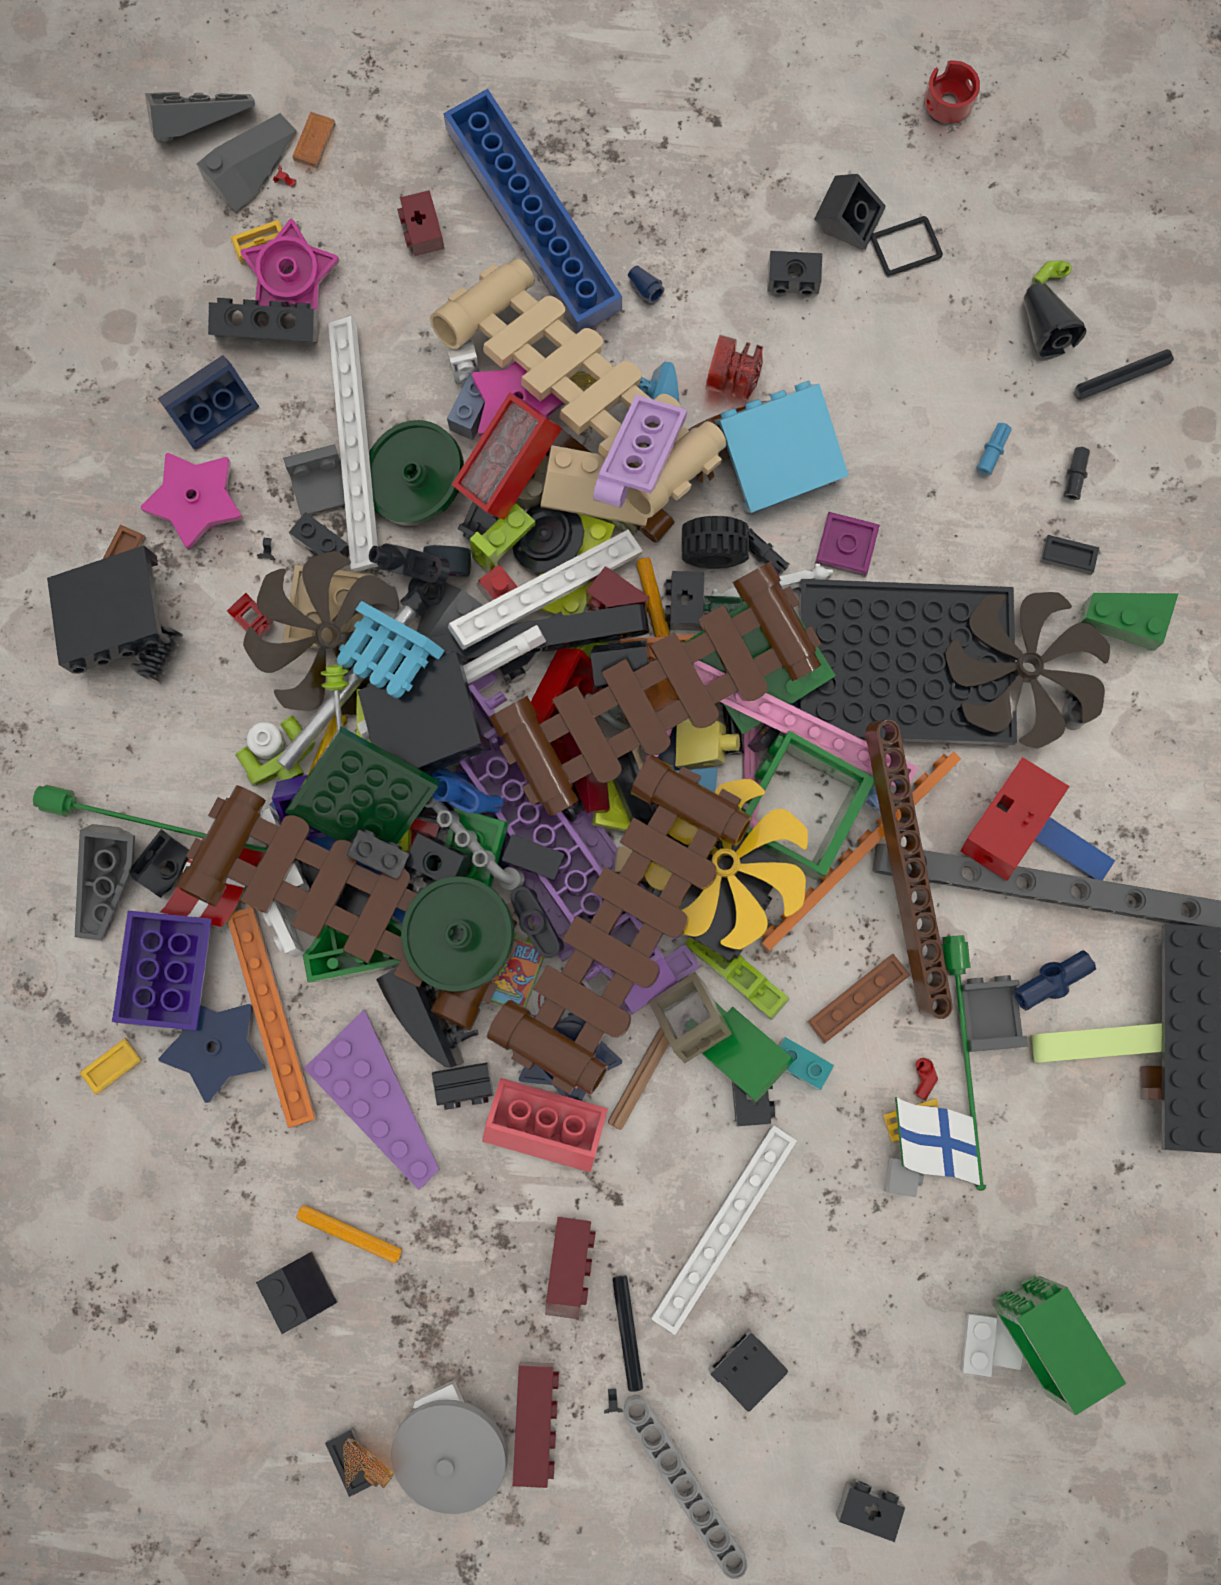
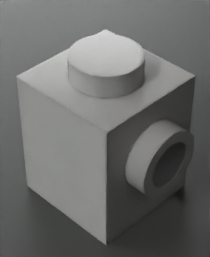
M897 1153V1158L889 1157L884 1191L916 1197L918 1186L923 1184L924 1174L903 1167L900 1153Z

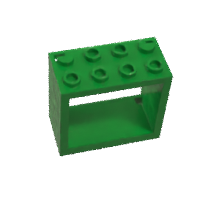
M788 731L783 736L778 735L769 746L767 753L770 754V757L766 758L764 763L761 762L754 774V777L758 778L757 784L766 790L785 752H788L851 787L812 861L776 841L758 847L783 863L796 865L803 871L804 875L816 880L826 876L875 782L874 777L795 733ZM762 796L746 801L740 810L752 816ZM751 827L748 828L747 832L745 833L742 839L745 840L749 833L753 830Z
M1034 1275L1030 1279L1026 1278L1021 1282L1022 1287L1014 1292L1008 1290L997 1297L998 1302L992 1306L1047 1397L1074 1415H1078L1127 1384L1068 1287L1042 1276L1036 1277Z

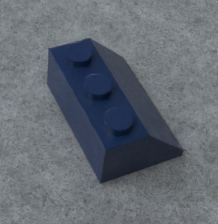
M224 355L157 398L193 449H196L259 406L233 365Z

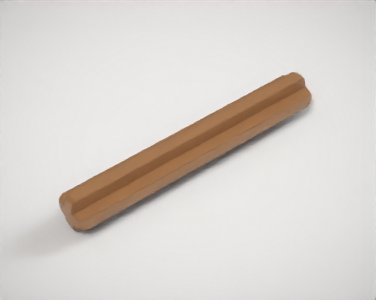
M659 1028L608 1120V1123L616 1129H623L670 1044L662 1028Z

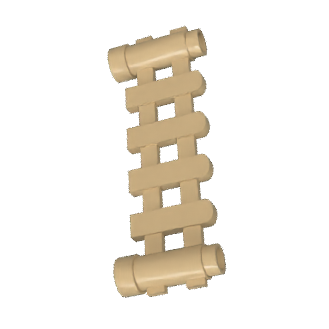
M515 258L508 264H502L499 267L492 264L479 274V280L481 281L468 290L463 287L448 297V302L431 314L430 322L435 334L450 349L456 350L474 337L477 330L483 332L489 338L484 343L483 352L501 368L514 359L528 371L522 376L521 385L539 401L552 392L566 404L560 410L559 418L579 435L591 426L605 438L599 444L598 450L604 458L607 457L622 425L608 411L620 401L630 408L635 395L651 399L638 388L642 373L635 364L629 361H622L614 367L600 355L603 348V339L596 331L584 328L575 334L562 323L565 316V307L560 300L552 296H546L538 302L526 292L534 284V276L528 265L521 259ZM511 306L521 316L509 325H506L497 315ZM544 335L558 347L557 350L546 358L532 347ZM582 368L597 380L585 391L581 390L569 379ZM661 394L654 399L680 407L679 402L668 394ZM704 422L698 428H693L690 431L682 426L655 489L650 494L628 487L626 501L629 506L639 515L649 518L668 503L671 496L676 501L691 489L692 484L689 483L691 479L701 471L708 475L721 464L722 459L718 456V453L726 447V439L723 432L711 422ZM649 423L646 426L650 428H656L659 425L656 423ZM641 442L640 444L637 445L638 447H641V448H647V447H648V446H646L647 443H644V442ZM632 462V463L635 464L637 467H640V466H641V465L638 464V463Z

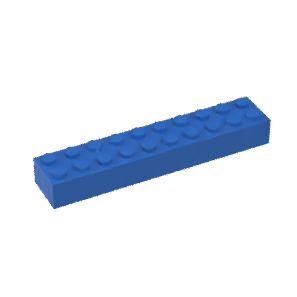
M489 89L443 113L447 132L552 296L563 303L565 316L575 332L578 333L584 328H591L621 311V293Z

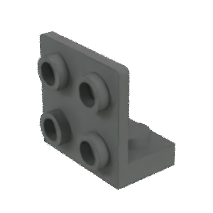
M335 444L283 458L292 481L301 516L305 512L312 515L345 506L341 459Z

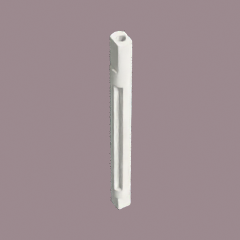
M536 625L464 665L468 684L545 643L546 640L539 627ZM363 720L357 726L362 737L368 740L370 738L366 722Z

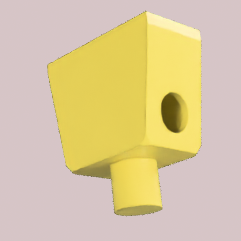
M687 719L677 725L675 766L679 769L683 766L692 770L724 764L725 751L739 750V735L726 734V727L720 721H716L706 728H695L690 720Z

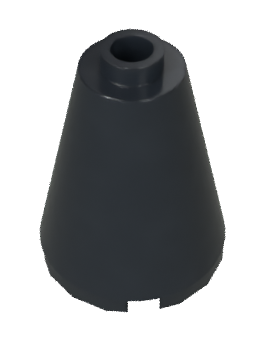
M1036 283L1026 290L1024 303L1036 352L1042 358L1047 359L1065 354L1064 349L1070 345L1073 348L1076 347L1083 340L1087 332L1082 320L1046 284Z

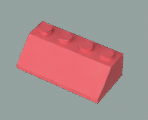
M500 1078L486 1121L482 1142L591 1172L608 1108Z

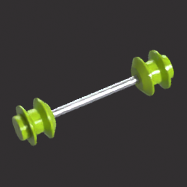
M342 665L326 666V671L321 672V675L327 676V682L322 684V687L334 691L338 731L340 726H342L339 690L345 689L350 683L343 678V675L348 673L347 669H343Z

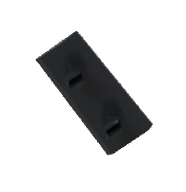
M396 969L376 979L394 1015L406 1032L430 1057L448 1068L464 1063L457 1044L479 1035L478 1030L464 1033L465 1029L460 1026L449 1028L445 1019L430 1011L437 998L435 992L441 989L435 988L424 981L420 988H417L395 977Z

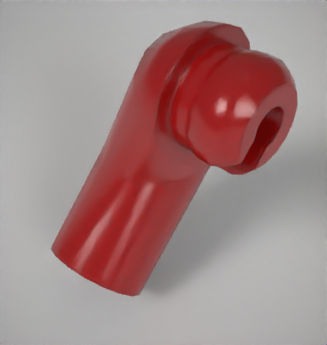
M920 1058L916 1061L915 1067L921 1082L914 1094L926 1101L938 1081V1076L933 1062L927 1058Z

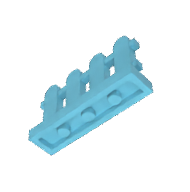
M361 601L355 610L364 617L361 622L357 621L354 627L356 629L346 645L342 644L338 649L341 652L338 655L337 662L344 668H350L357 661L353 671L360 678L367 677L373 670L370 676L371 684L377 688H382L390 680L387 685V693L394 698H399L405 690L410 691L412 688L410 683L420 667L423 666L425 668L428 661L426 658L428 655L439 660L445 650L424 635ZM372 637L371 641L369 642L363 653L360 655V653L368 643L369 639ZM389 647L388 650L386 651V653L384 654V656L382 657V659L380 660V662H379L378 665H377L376 663L378 662V660L380 659V657L382 656V654L384 653V651L386 650V648ZM405 656L406 658L404 659L396 673L393 674L398 665L400 664V662L402 661L403 657Z

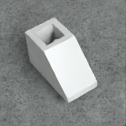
M472 339L456 350L447 347L455 384L460 382L464 384L469 373L479 372Z

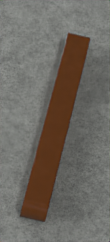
M892 720L874 721L867 726L865 736L917 1005L923 1015L936 1019H945L951 1014L953 1003L899 726ZM881 727L885 729L884 739L880 736ZM887 754L890 756L891 763L889 766H887L885 763V757ZM892 782H894L896 785V791L894 794L891 792L890 789ZM898 809L901 812L899 821L896 819V811ZM903 836L906 838V846L904 849L901 845V840ZM908 864H910L912 867V871L909 876L906 872ZM916 891L917 899L913 903L912 893ZM921 918L922 926L918 930L917 922ZM926 945L927 954L925 955V957H923L922 950L923 947ZM932 973V981L928 984V975ZM935 1000H937L938 1006L937 1009L934 1011L933 1003Z

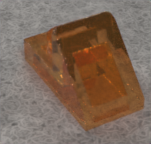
M349 1436L343 1444L345 1487H348L362 1469L365 1472V1479L375 1487L380 1485L382 1488H385L394 1473L353 1437Z

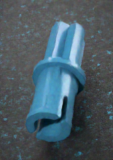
M998 423L989 443H985V451L976 467L979 472L992 475L999 456L1005 452L1003 448L1012 431L1008 424Z

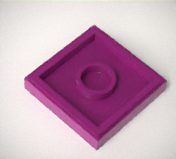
M828 512L815 564L820 563L823 566L866 577L880 525Z

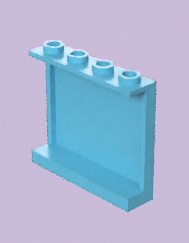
M810 380L794 386L795 391L787 394L785 390L770 394L771 400L761 403L760 399L745 404L746 409L739 412L736 411V408L720 413L722 418L714 421L716 425H720L721 431L725 436L726 446L745 500L742 501L745 512H755L849 476L820 383L811 384Z

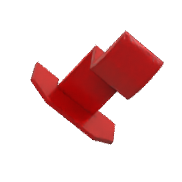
M279 165V171L272 180L274 183H277L279 179H282L287 185L293 187L296 179L290 178L287 173L282 172V167Z

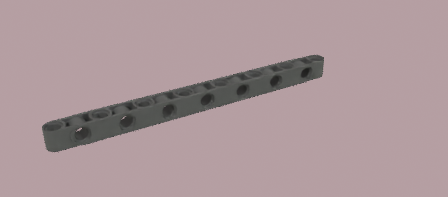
M876 844L872 871L892 876L887 845ZM923 850L929 883L1169 924L1221 927V900L1017 866L1009 880L1006 881L972 858ZM907 865L906 872L909 876L912 870ZM963 867L972 869L974 873L972 880H967L963 877ZM1018 876H1022L1027 880L1028 886L1026 890L1018 887L1016 881ZM1073 885L1081 889L1082 896L1080 899L1072 895L1071 888ZM1128 894L1135 898V908L1127 905L1126 897ZM1182 904H1186L1190 908L1189 917H1185L1182 914Z

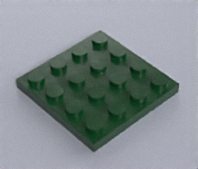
M340 726L287 806L285 813L300 817L309 826L337 841H349L352 833L365 829L376 834L377 839L385 843L389 841L398 844L438 788L439 780Z

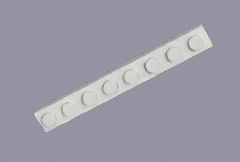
M626 530L449 623L448 629L462 650L590 583L596 579L605 566L614 570L640 556L643 550L630 531Z
M771 1126L652 1315L651 1319L676 1335L797 1140L776 1126Z

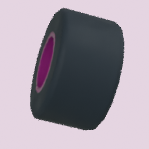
M429 545L423 548V552L444 557L449 561V576L470 575L471 550L469 548L445 545Z

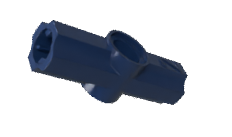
M1082 950L1061 963H1046L1040 968V975L1013 991L1014 998L1019 1006L1027 1011L1048 998L1059 999L1065 997L1070 991V985L1096 970L1095 962L1089 953Z

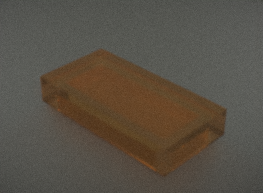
M310 112L292 155L293 160L318 169L335 127V120Z

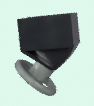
M647 639L593 646L590 653L594 685L600 690L607 687L601 672L624 659L628 661L633 672L650 663ZM587 694V695H585L584 699L588 698L589 696H591V695H593V694ZM618 705L599 715L600 718L620 731L629 728L628 722L619 713L621 709Z

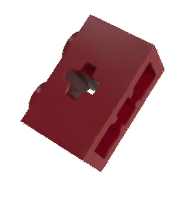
M430 190L399 197L402 208L397 209L400 223H406L408 231L403 232L407 248H413L414 256L445 249Z

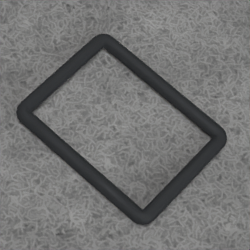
M926 216L875 232L871 237L883 269L889 276L940 259L943 255L930 221ZM924 221L937 254L890 270L877 237Z

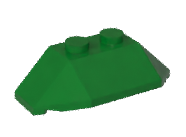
M391 919L386 930L401 937L402 925ZM326 925L319 938H315L303 954L307 983L337 980L398 967L400 961L375 950L369 964L343 952L349 936Z

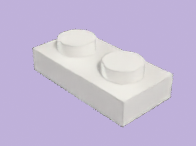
M967 1313L961 1372L992 1376L997 1326L996 1317Z

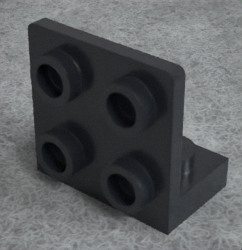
M750 1329L708 1369L710 1375L718 1383L720 1382L748 1412L788 1373L787 1368Z

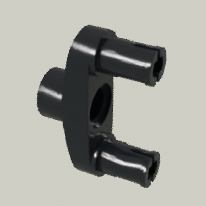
M524 886L515 888L511 893V903L519 919L520 929L527 934L542 956L546 958L557 956L564 949V942L558 937L548 915L538 900L537 893L533 889ZM533 914L537 915L540 919V926L536 930L531 929L528 924V919Z

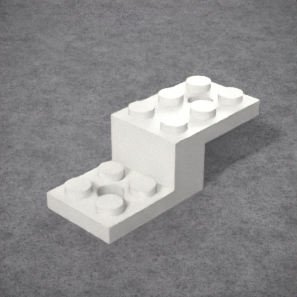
M270 808L259 813L261 818L280 826L279 816ZM296 859L285 881L308 892L310 890L299 860ZM274 901L268 914L262 912L268 926L272 925L277 933L274 936V941L280 952L284 951L285 954L297 957L305 953L294 927H292L284 905Z

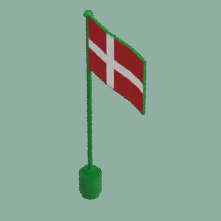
M38 786L33 795L34 807H38L40 811L67 817L77 808L202 838V841L206 836V833L77 803V798L72 790L56 786ZM246 843L239 859L257 867L269 846L267 845L265 848ZM189 859L187 861L184 869L186 868V866H190L192 860ZM228 878L225 882L227 887L216 907L175 888L173 895L160 912L169 915L212 919L211 925L223 927L236 911L246 886Z

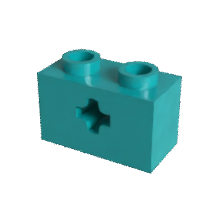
M787 1037L782 1038L778 1046L794 1059V1062L785 1072L812 1088L821 1090L834 1065Z

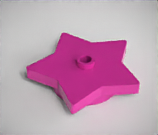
M289 219L278 235L266 244L240 251L257 276L255 300H259L260 306H269V301L285 302V305L289 304L295 307V303L311 304V309L318 310L319 314V284L340 260L335 254L308 245L293 219ZM293 269L290 274H286L287 270Z
M516 361L505 370L472 373V380L485 403L478 429L480 437L484 434L509 392L528 402L547 417L564 405V403L552 392L541 401L534 397L521 385L522 376L528 371Z
M166 453L163 484L141 505V510L144 513L171 522L188 550L195 545L207 530L218 524L238 521L243 518L227 493L231 466L228 457L195 465L171 453Z

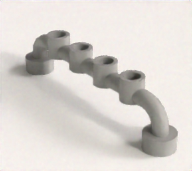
M431 796L424 807H431L438 814L437 822L440 826L452 829L456 834V844L460 847H467L473 853L472 860L476 866L485 867L500 881L501 886L507 890H514L523 885L524 874L520 869L506 868L503 870L495 862L494 854L489 850H484L477 842L475 832L466 830L459 822L458 813L450 811L442 802L436 801Z

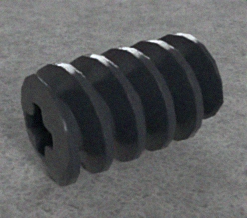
M160 624L161 631L170 638V642L161 645L155 650H144L145 654L137 653L135 658L140 663H132L130 665L131 669L139 676L158 684L161 683L155 678L156 675L165 676L166 674L160 669V666L170 665L164 657L175 655L169 647L179 646L173 639L174 636L183 637L182 633Z

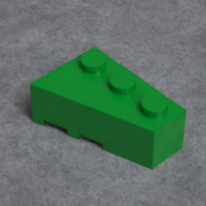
M1093 593L1085 601L1078 623H1088L1101 634L1155 651L1164 643L1179 593Z

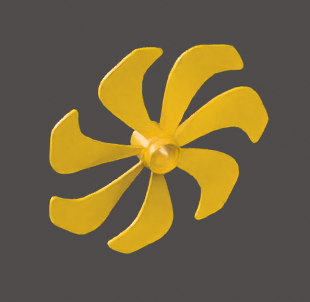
M751 779L725 782L719 785L715 791L719 795L723 788L741 798V802L738 805L740 809L746 801L765 795V790ZM774 809L757 823L736 852L731 849L732 844L725 840H722L724 848L718 850L714 847L710 853L713 855L710 861L717 867L716 879L709 888L703 890L692 904L681 910L689 918L688 927L683 934L700 936L709 929L716 912L722 877L728 878L736 905V924L731 933L721 940V944L729 948L741 950L765 933L768 926L766 914L753 895L736 878L735 874L738 871L757 877L778 890L783 897L784 915L786 917L797 912L804 904L806 886L805 875L799 867L793 864L776 862L741 864L740 858L766 843L777 840L791 841L803 850H806L808 845V829L789 811ZM677 818L669 835L689 846L698 828ZM723 856H731L734 860L733 866L728 870L719 868L718 863ZM652 862L645 873V877L651 887L663 891L673 873Z

